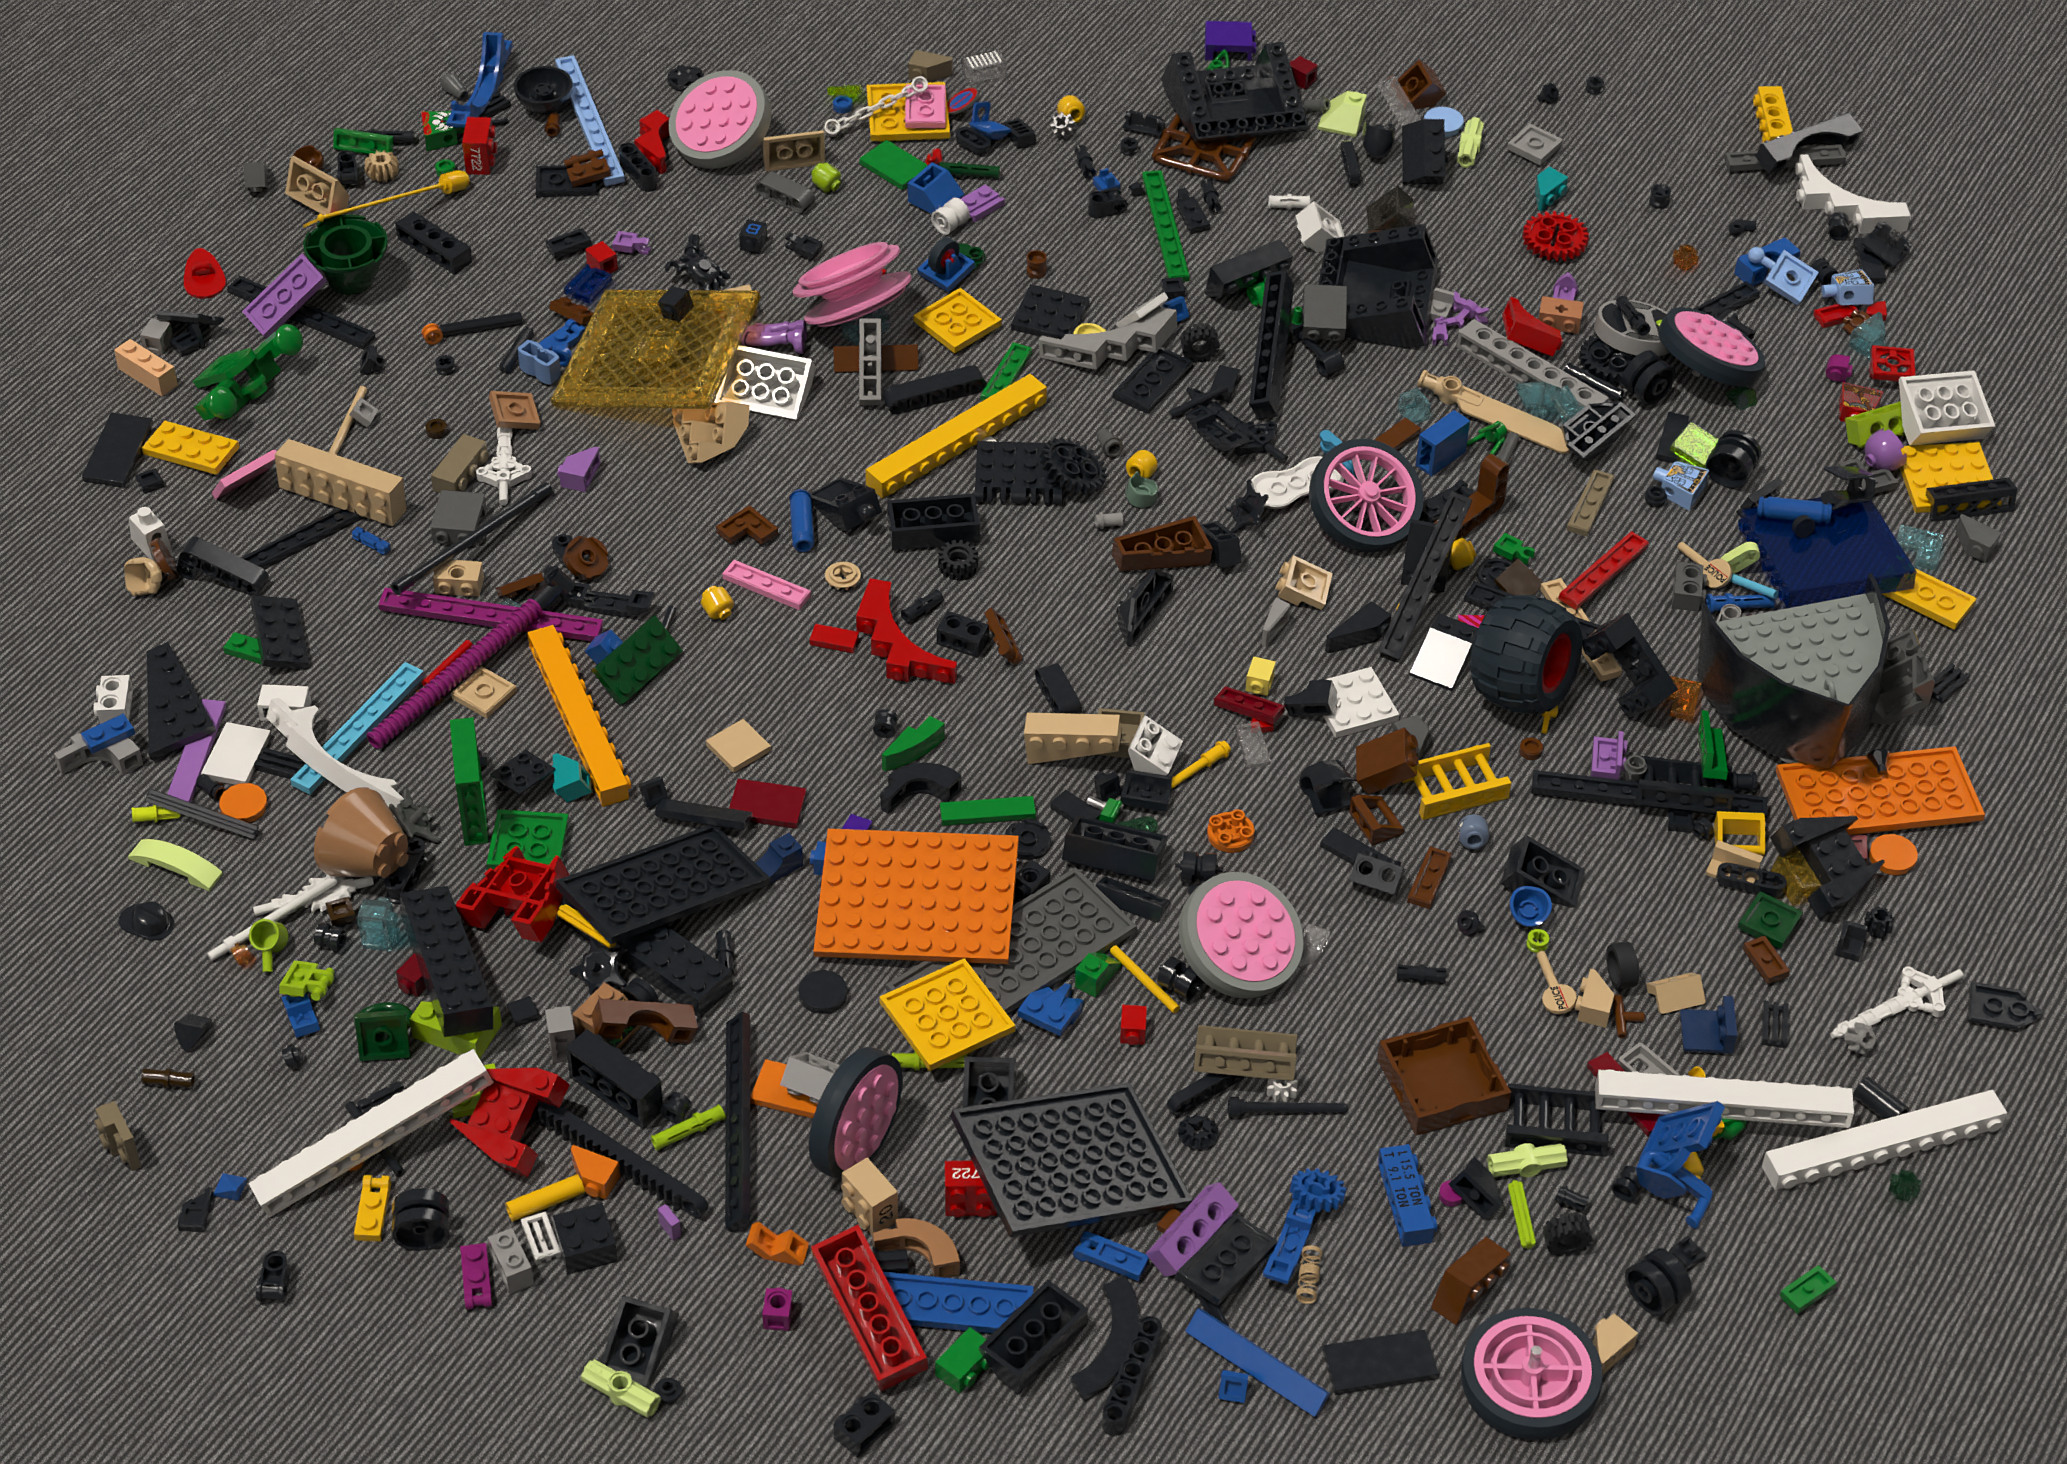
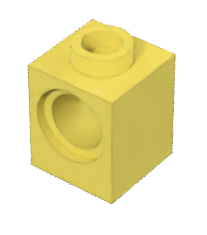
M1253 657L1246 679L1247 692L1268 696L1274 679L1276 661Z

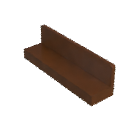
M918 344L881 345V371L918 369ZM860 346L833 347L835 372L859 371Z

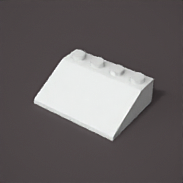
M730 344L715 403L729 401L750 405L751 412L797 420L811 389L816 367L812 359Z
M1975 371L1900 377L1902 425L1909 446L1984 439L1995 427Z

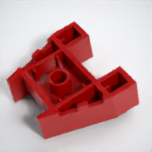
M515 846L502 857L504 861L494 870L489 868L484 873L485 878L478 884L473 882L465 890L455 906L466 925L485 929L500 906L517 910L511 921L521 938L541 943L554 925L563 897L555 888L556 880L567 877L570 874L558 855L547 865L526 860L520 848Z
M540 1068L486 1069L493 1084L484 1088L468 1124L451 1119L450 1123L504 1169L528 1177L538 1154L526 1144L520 1143L521 1137L537 1102L541 1101L560 1108L570 1084L559 1075Z

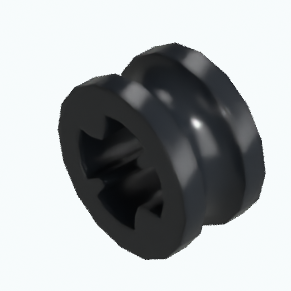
M1598 76L1589 77L1586 82V91L1593 95L1601 94L1604 80Z
M1126 137L1121 140L1120 152L1123 155L1134 156L1138 153V141L1135 138Z
M442 355L436 359L435 364L438 374L448 376L454 373L455 361L453 357Z

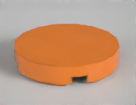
M240 783L231 786L223 792L220 797L219 807L221 813L250 823L263 816L268 801L264 790L258 785Z
M1884 834L1877 837L1872 842L1869 852L1871 863L1884 860L1885 863L1880 867V871L1890 875L1908 873V870L1915 867L1918 856L1916 847L1910 840L1895 834Z

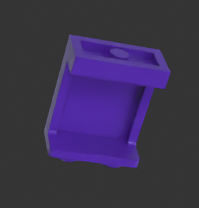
M1206 21L1205 60H1213V51L1226 50L1227 52H1247V61H1251L1252 54H1256V30H1252V22Z

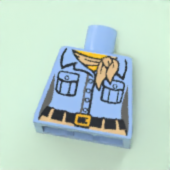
M1861 269L1832 275L1831 284L1822 285L1821 292L1823 298L1833 297L1839 305L1873 304L1874 284Z
M1677 461L1673 463L1669 471L1657 467L1653 479L1662 482L1661 487L1664 488L1667 499L1690 510L1706 486L1709 470Z

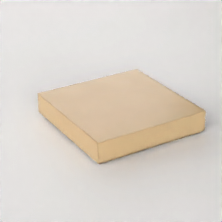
M481 666L451 693L453 700L487 719L517 692V687Z
M744 719L706 740V746L733 773L771 752V745Z

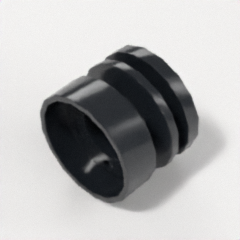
M1738 430L1725 432L1720 436L1715 448L1707 458L1705 467L1709 470L1708 475L1714 482L1723 487H1742L1748 481L1753 469L1760 460L1762 454L1760 445L1756 439L1745 432Z

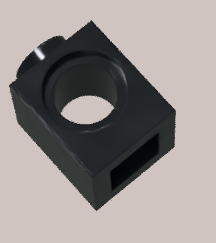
M1032 859L1016 873V895L1025 899L1049 884L1050 871Z

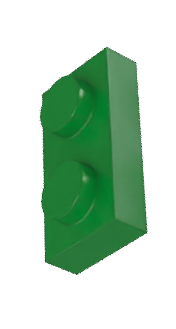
M234 632L223 647L224 654L262 665L258 640Z
M1817 1265L1782 1289L1780 1297L1799 1314L1835 1289L1837 1282L1822 1267Z

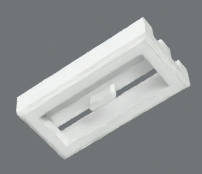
M546 1212L521 1219V1225L536 1265L541 1264V1260L544 1259L547 1262L551 1261V1257L556 1256V1259L561 1257V1251ZM539 1220L543 1221L544 1227L546 1229L547 1235L553 1248L552 1250H548L546 1242L544 1240L543 1234L538 1224ZM529 1223L533 1224L534 1230L536 1232L537 1238L543 1251L542 1253L538 1252L537 1246L535 1244L534 1238L528 1225Z

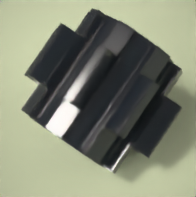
M1875 907L1874 910L1866 912L1864 925L1868 926L1867 932L1870 933L1871 937H1878L1879 939L1886 936L1887 933H1892L1895 918L1892 917V913H1889L1887 908Z

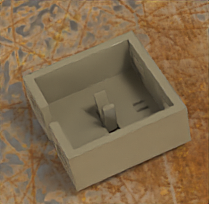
M1099 708L1098 714L1120 715L1121 736L1119 751L1097 755L1130 758L1128 749L1145 716V712Z

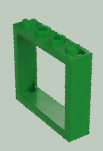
M474 717L450 720L451 741L464 846L487 844L488 834L483 780Z

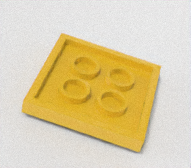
M961 288L913 315V321L953 353L960 351L1002 326L1001 318Z

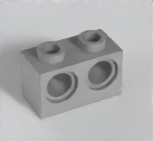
M570 1006L547 1009L545 1014L553 1063L568 1061L566 1047L575 1040Z
M513 1228L488 1237L490 1255L508 1293L512 1294L534 1285L532 1268Z

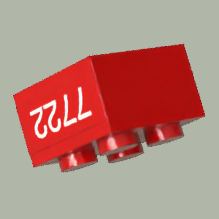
M467 117L462 141L465 171L467 174L490 175L491 167H495L494 154H497L498 145L497 142H494L496 128L492 126L491 118Z
M945 1161V1216L987 1217L997 1215V1211L973 1162Z

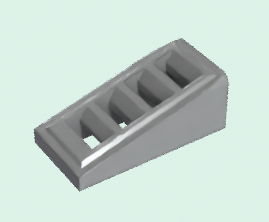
M1278 598L1274 600L1263 627L1262 645L1265 647L1289 621L1290 604Z

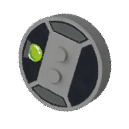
M1616 300L1608 301L1600 306L1594 329L1598 337L1606 344L1632 355H1638L1649 350L1655 352L1658 356L1670 353L1658 335V329L1667 314L1666 311L1648 303L1629 300L1636 310L1645 316V321L1651 327L1647 335L1641 336L1636 329L1629 325L1627 317L1617 307Z

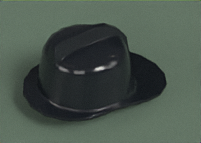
M147 901L141 904H134L121 912L119 925L124 931L144 939L160 940L171 934L174 928V919L171 914L165 911L162 905L154 901Z

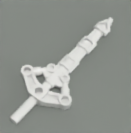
M499 427L497 428V457L492 458V462L485 467L477 468L476 476L478 481L498 487L499 504L506 505L508 503V489H511L513 485L530 479L532 472L530 466L518 463L516 457L512 456V428Z
M1904 967L1901 974V987L1898 989L1896 997L1883 1002V1004L1873 1009H1868L1858 1014V1017L1850 1021L1846 1020L1839 1023L1838 1027L1830 1033V1036L1833 1039L1836 1037L1845 1038L1847 1028H1855V1022L1872 1026L1880 1022L1881 1019L1897 1014L1906 1008L1912 1012L1918 1009L1930 1012L1934 1017H1942L1945 1011L1942 988L1964 977L1963 972L1958 969L1936 979L1935 976H1929L1914 970L1912 967ZM1910 984H1912V985H1914V986H1916V987H1918V988H1917V989H1913V988H1911V987H1909V986H1910ZM1926 996L1930 1003L1923 1004L1922 999Z

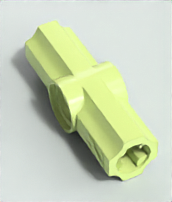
M1473 117L1471 120H1467L1465 130L1461 134L1457 162L1461 167L1468 168L1474 165L1476 155L1480 151L1484 123L1481 122L1480 118Z
M1525 1143L1517 1146L1513 1151L1489 1154L1487 1158L1488 1170L1493 1174V1177L1518 1173L1522 1177H1532L1544 1169L1567 1166V1152L1562 1144L1535 1148L1533 1144Z
M595 1359L589 1361L584 1367L581 1380L610 1396L611 1402L615 1405H626L647 1418L652 1416L657 1410L661 1401L660 1396L632 1381L631 1376L627 1372H616Z

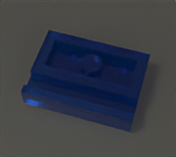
M587 264L564 287V294H571L573 298L590 304L613 281L612 274L595 267L592 269Z

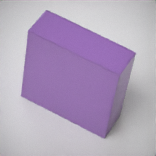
M666 1204L659 1207V1224L672 1240L681 1236L679 1219Z

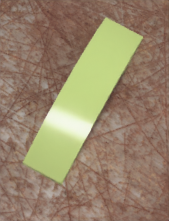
M143 839L128 855L130 860L147 867L153 863L188 877L190 884L208 891L214 887L223 875L220 869L199 855L165 841Z

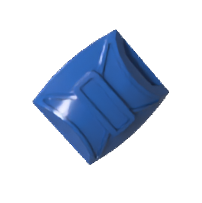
M990 102L974 103L972 122H969L971 128L989 139H1001L1011 132L1010 128L989 120ZM984 107L985 112L980 120L978 110Z

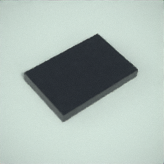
M565 165L536 166V198L597 196V180L572 187L567 173L568 168H565Z

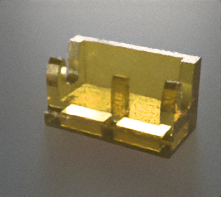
M1800 850L1782 858L1780 854L1778 855L1771 872L1780 873L1786 878L1787 884L1784 893L1792 906L1798 905L1803 896L1806 895L1805 899L1807 900L1821 886V883Z

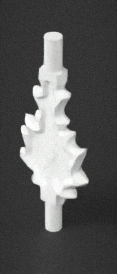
M331 876L310 878L309 882L311 885L302 887L304 891H298L297 895L283 894L282 898L272 899L270 903L253 907L255 916L276 911ZM333 877L337 883L336 885L302 906L307 908L312 905V912L319 908L323 912L326 910L325 903L348 896L351 898V893L356 892V889L374 885L372 877H364L353 880V878Z

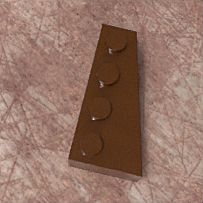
M1196 516L1116 537L1113 541L1112 556L1120 571L1210 565L1213 548Z

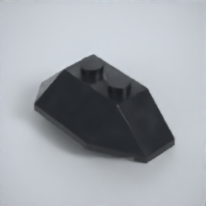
M1620 401L1588 404L1562 425L1561 430L1566 447L1582 460L1591 462L1619 438L1636 414Z
M1152 569L1138 581L1135 587L1129 589L1125 600L1119 602L1116 609L1118 625L1127 646L1131 647L1172 593L1174 575Z

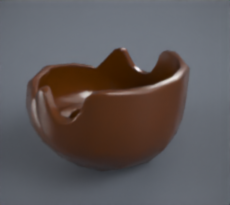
M313 145L302 146L293 154V156L320 171L325 164L321 151L317 150Z

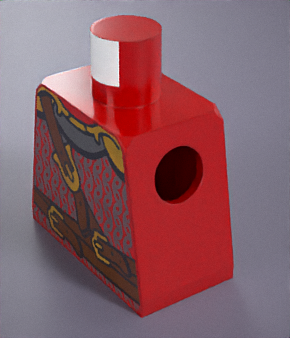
M1843 382L1839 398V420L1846 422L1845 418L1879 408L1883 391Z

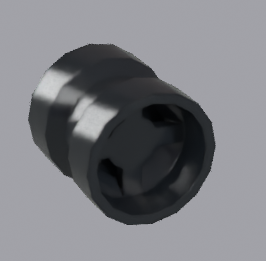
M1843 212L1831 214L1828 219L1829 237L1837 241L1844 240L1849 235V218Z
M1825 258L1817 259L1811 265V268L1818 272L1815 278H1818V282L1821 285H1830L1832 275L1838 274V271L1830 266Z
M321 922L314 934V944L321 947L327 945L331 950L339 952L345 944L347 930L339 926L333 928L331 924Z
M1625 1166L1620 1172V1178L1614 1181L1611 1189L1616 1197L1630 1202L1634 1200L1638 1192L1637 1189L1642 1188V1185L1638 1181L1636 1167Z

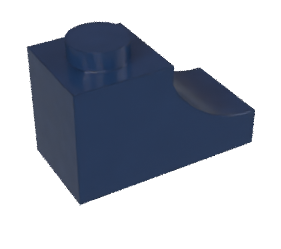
M787 833L770 842L768 850L756 864L770 877L769 884L803 866V848L790 833Z

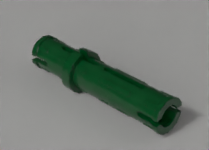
M940 161L939 166L947 169L951 175H957V177L962 175L999 179L1000 166L963 164L962 161H958V163Z

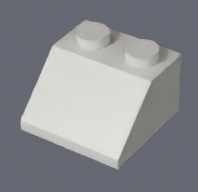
M1314 201L1296 215L1297 228L1302 236L1301 241L1307 248L1310 247L1316 252H1324L1327 239L1344 237L1340 221Z

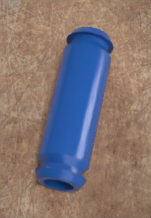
M798 489L789 497L792 545L799 552H807L814 546L811 495L806 490Z
M1762 496L1758 501L1757 515L1759 517L1765 516L1768 519L1794 521L1801 515H1808L1817 524L1822 522L1828 524L1831 519L1832 505L1829 503L1826 505L1819 501L1770 496L1764 498Z

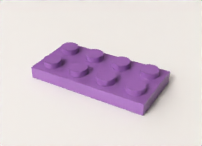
M301 254L242 312L267 339L317 292L327 280L306 256Z

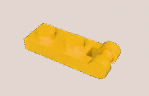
M373 1175L363 1176V1187L354 1230L355 1241H381L391 1188V1176H382L381 1178H373ZM372 1188H380V1192H372Z

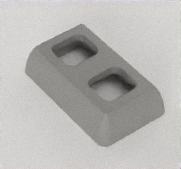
M1643 1043L1636 1044L1619 1057L1620 1066L1627 1072L1636 1071L1630 1065L1639 1060L1648 1067L1642 1073H1662L1680 1076L1678 1072Z

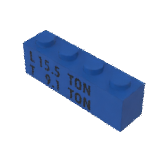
M1409 1144L1379 1148L1377 1164L1402 1247L1432 1243L1434 1232H1437V1222L1435 1216L1431 1217L1430 1214L1431 1203L1429 1196L1424 1195V1179L1422 1174L1418 1175L1417 1172L1418 1160L1416 1154H1412Z

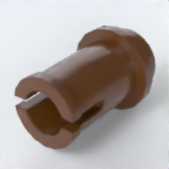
M554 112L547 116V124L544 127L546 134L551 137L556 136L560 132V116Z

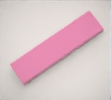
M733 560L722 573L724 580L798 610L811 597V591L736 560Z

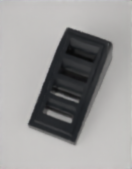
M1020 118L1001 123L1011 129L1008 136L1017 149L1036 144V133Z

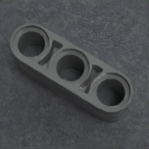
M769 172L756 184V190L760 196L796 213H801L815 199L813 192L809 188L774 172Z

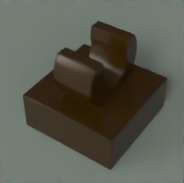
M349 896L325 903L332 927H337L344 923L352 924V921L356 920Z

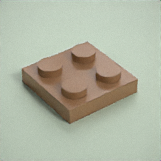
M490 392L489 400L497 427L539 429L541 423L532 393Z

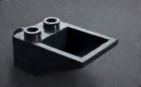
M842 477L809 493L812 505L835 527L845 531L865 521H869L874 516L882 513L875 489Z

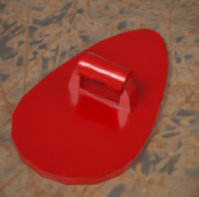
M197 248L191 253L185 266L184 288L187 294L199 299L217 296L226 287L224 272L210 252L203 248Z

